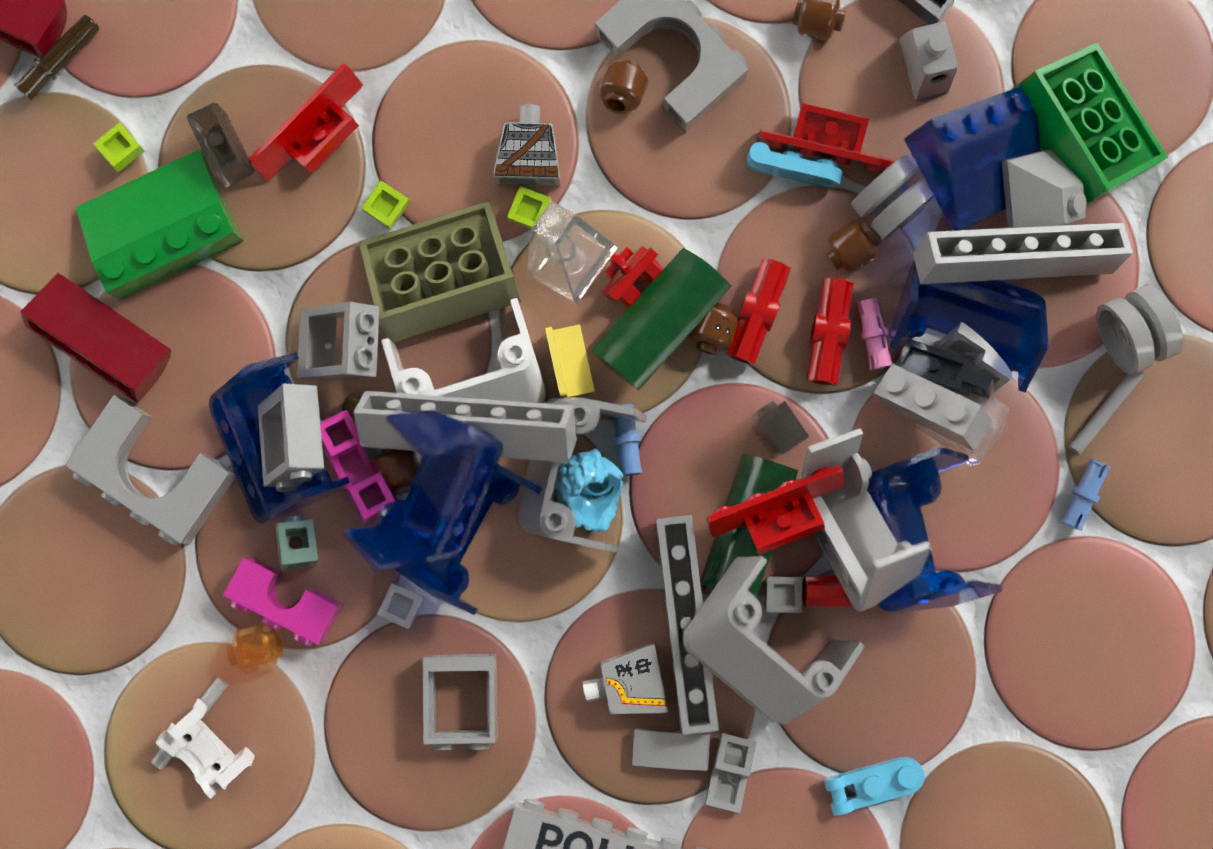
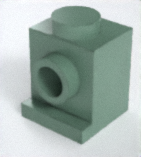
M303 516L283 518L282 523H277L275 528L279 571L315 567L318 562L313 519L304 520ZM298 539L301 542V547L299 549H292L289 547L288 541Z

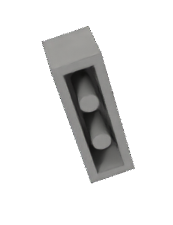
M894 364L890 366L874 392L887 409L972 451L976 450L993 422L982 405Z

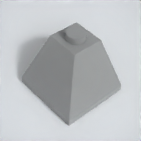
M1043 150L1002 161L1008 228L1063 225L1086 218L1085 209L1087 201L1084 195L1083 182L1052 150Z

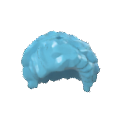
M592 449L587 452L577 453V456L572 455L569 463L562 462L559 467L560 471L556 474L555 479L556 501L572 509L576 517L577 528L583 525L585 529L593 533L599 531L606 532L618 509L617 504L619 503L621 489L624 484L621 480L623 474L615 464L607 458L601 457L599 450Z

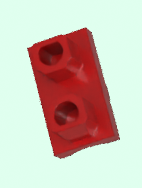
M643 246L635 254L628 247H625L619 255L609 250L605 257L611 264L603 273L611 279L613 277V279L603 288L601 293L608 299L618 301L629 308L641 295L632 285L633 282L641 276L650 285L663 270L655 259L658 254L652 248L646 249Z

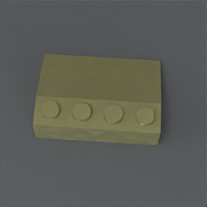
M489 201L359 242L374 306H379V323L386 338L392 342L512 305L510 300L515 298L518 299L519 303L521 302Z

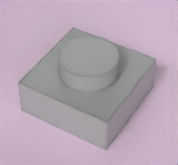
M765 576V612L802 613V577Z
M392 582L377 615L402 627L411 629L425 596Z

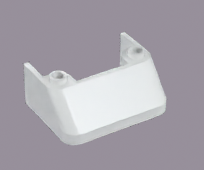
M515 298L510 301L521 334L511 336L501 343L498 349V358L502 369L434 390L429 375L419 368L403 370L396 345L388 338L381 340L397 393L544 403L546 387L518 299Z

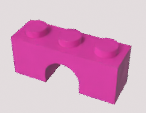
M345 410L320 422L322 449L362 525L394 509L396 501L381 473L376 474L374 472L373 465L367 456L364 446L360 445L358 431L349 412Z
M243 557L223 595L232 600L230 606L246 614H249L251 610L263 616L261 622L271 628L281 630L284 627L294 632L292 638L304 645L312 646L313 643H323L343 604L314 589L305 590L296 606L292 608L286 607L278 601L275 593L276 584L282 573L252 557Z

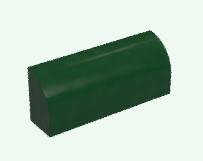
M682 248L591 351L612 372L637 390H640L732 286L710 264L696 254Z
M742 454L725 506L732 507L745 502L747 498L754 494H766L776 490L783 483L796 480L799 470L760 457ZM745 525L714 537L700 579L701 587L714 590L736 557L762 556L767 562L747 589L757 598L772 550L758 555Z

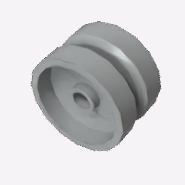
M910 153L905 154L887 168L850 204L861 218L870 216L880 207L884 209L871 224V229L881 241L885 240L899 227L902 229L926 208L925 205L942 190L930 176L921 178L911 187L907 185L920 170V164Z
M1147 284L1127 293L1125 299L1118 297L1097 308L1096 320L1101 339L1113 361L1124 372L1132 375L1151 367L1154 360L1161 362L1181 353L1183 349V333L1179 320L1171 304L1156 287Z

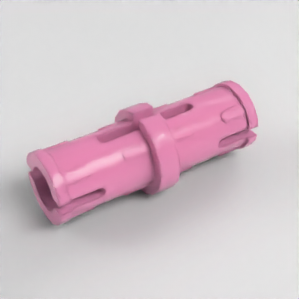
M871 298L857 302L856 305L862 327L860 337L861 341H865L870 370L890 367L892 362L886 336L889 334L888 329L884 328L879 299Z

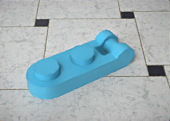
M757 142L751 146L746 159L747 166L756 172L826 188H837L840 186L842 170L837 168V163L831 160L818 159L817 162L804 159V156L797 152L785 151L784 154L771 152L769 147L762 142Z
M898 757L825 778L823 781L826 791L831 792L833 802L830 805L833 815L838 816L859 808L912 794L922 787L925 776L923 768L914 759ZM853 784L856 795L847 798L844 787Z

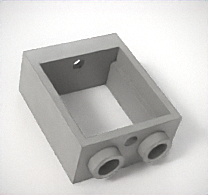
M344 302L300 309L297 378L328 382L376 377L379 306ZM344 317L342 365L335 366L337 318ZM368 337L371 339L370 345L367 343Z
M282 384L258 405L264 487H276L277 491L289 492L297 490L299 485L310 481L312 476L324 468L317 386Z
M438 654L424 656L423 744H433V750L454 749V744L468 743V749H488L489 743H495L498 739L497 654ZM487 671V730H436V672Z

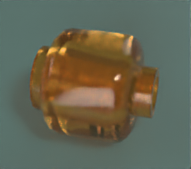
M260 624L237 630L234 633L232 644L227 646V653L232 665H238L243 673L250 674L275 667L279 657L283 656V645L280 634L276 629L272 630L266 624Z

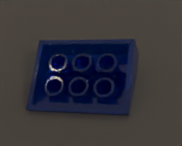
M1021 86L931 118L904 138L953 231H959L1005 211L1006 202L1002 161L1041 151L1038 117L1029 97Z

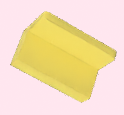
M580 324L553 330L552 327L545 328L560 397L573 398L595 393Z

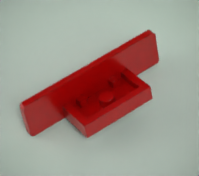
M342 64L248 158V162L266 180H271L292 157L312 174L359 126L342 107L362 88V82L346 64Z
M802 102L793 136L765 129L759 130L758 136L764 138V143L773 148L784 149L785 144L798 146L797 153L817 157L818 151L832 154L831 161L851 165V161L854 159L865 162V169L881 173L885 171V167L889 168L895 163L893 159L861 152L870 118Z
M840 465L832 468L823 467L816 470L809 477L799 481H787L778 489L766 494H754L738 505L721 507L715 510L712 515L706 517L711 536L716 537L745 525L757 553L760 555L825 529V522L813 498L843 487V471Z

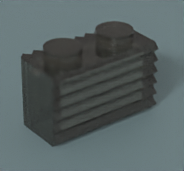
M213 102L188 114L186 118L215 178L227 187L253 175L255 169L248 162L249 157L246 155V151L237 137V133L228 118L229 116L219 104Z
M773 400L752 415L756 421L752 424L751 429L756 430L755 435L759 436V441H764L763 446L767 447V452L771 453V458H777L810 437L785 401L777 406Z

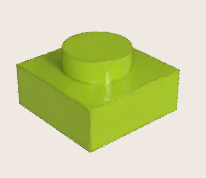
M118 123L93 143L117 172H120L145 152L121 123Z
M380 180L361 209L392 230L410 204V200Z
M520 186L507 219L540 233L552 204V198Z

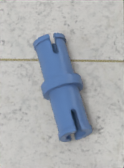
M623 404V405H621V406H626V407L634 408V405H633V404ZM614 417L616 437L613 438L614 446H618L621 472L623 476L642 474L638 443H641V438L639 434H636L635 421Z
M1089 459L1078 487H1073L1071 493L1074 495L1063 519L1060 521L1079 531L1083 530L1084 523L1093 504H1098L1101 498L1098 496V493L1108 472L1111 470L1110 466H1104V463L1094 459Z

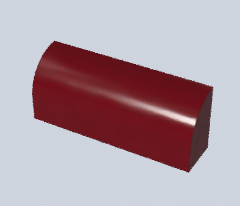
M0 0V40L41 59L63 34L67 19L65 1Z
M57 273L20 311L26 328L136 403L157 382L170 359L171 349L60 273Z

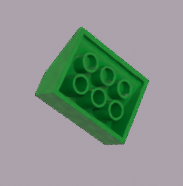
M1098 43L1034 71L1008 91L1016 108L1020 111L1042 149L1052 150L1083 182L1087 204L1168 158Z
M201 149L76 207L90 258L105 292L118 299H122L244 241Z

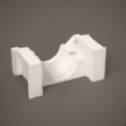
M198 698L193 706V710L176 725L171 723L167 732L164 731L158 737L156 744L161 749L167 751L172 757H178L185 762L192 770L195 780L211 799L216 794L219 785L225 790L227 785L246 767L252 766L255 755L246 746L235 755L200 720L208 707ZM185 734H190L192 738H187ZM214 763H218L220 766L216 767Z

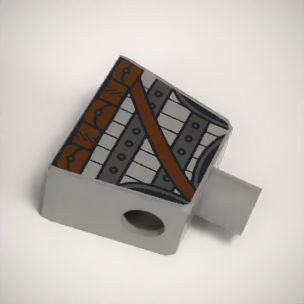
M532 104L521 105L519 122L504 123L494 167V179L497 185L561 186L553 124L540 123L539 106Z

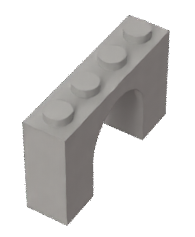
M620 0L595 22V35L617 59L643 36L658 29L679 31L686 35L696 47L699 57L696 69L664 98L663 109L685 133L746 80L749 69L746 67L748 64L744 56L735 49L732 51L723 42L725 39L720 30L714 25H707L701 18V11L691 0L687 2L685 0Z
M113 395L65 466L75 472L72 477L87 487L95 485L103 491L101 497L109 503L118 507L123 504L132 510L129 515L137 522L145 526L151 523L160 529L158 535L165 541L173 545H177L178 542L180 544H191L238 474L210 455L200 453L181 482L170 493L158 498H149L143 495L130 481L127 461L132 447L153 417L127 399Z

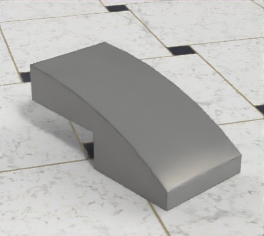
M963 322L959 323L943 337L939 346L940 349L973 360V364L981 368V374L994 378L995 387L991 395L1011 380L1013 374L998 353L980 335Z
M642 728L634 729L632 765L706 771L709 764L710 734L695 733L683 735L678 730L670 732Z
M724 733L721 734L704 806L740 814L747 778L750 777L756 741Z

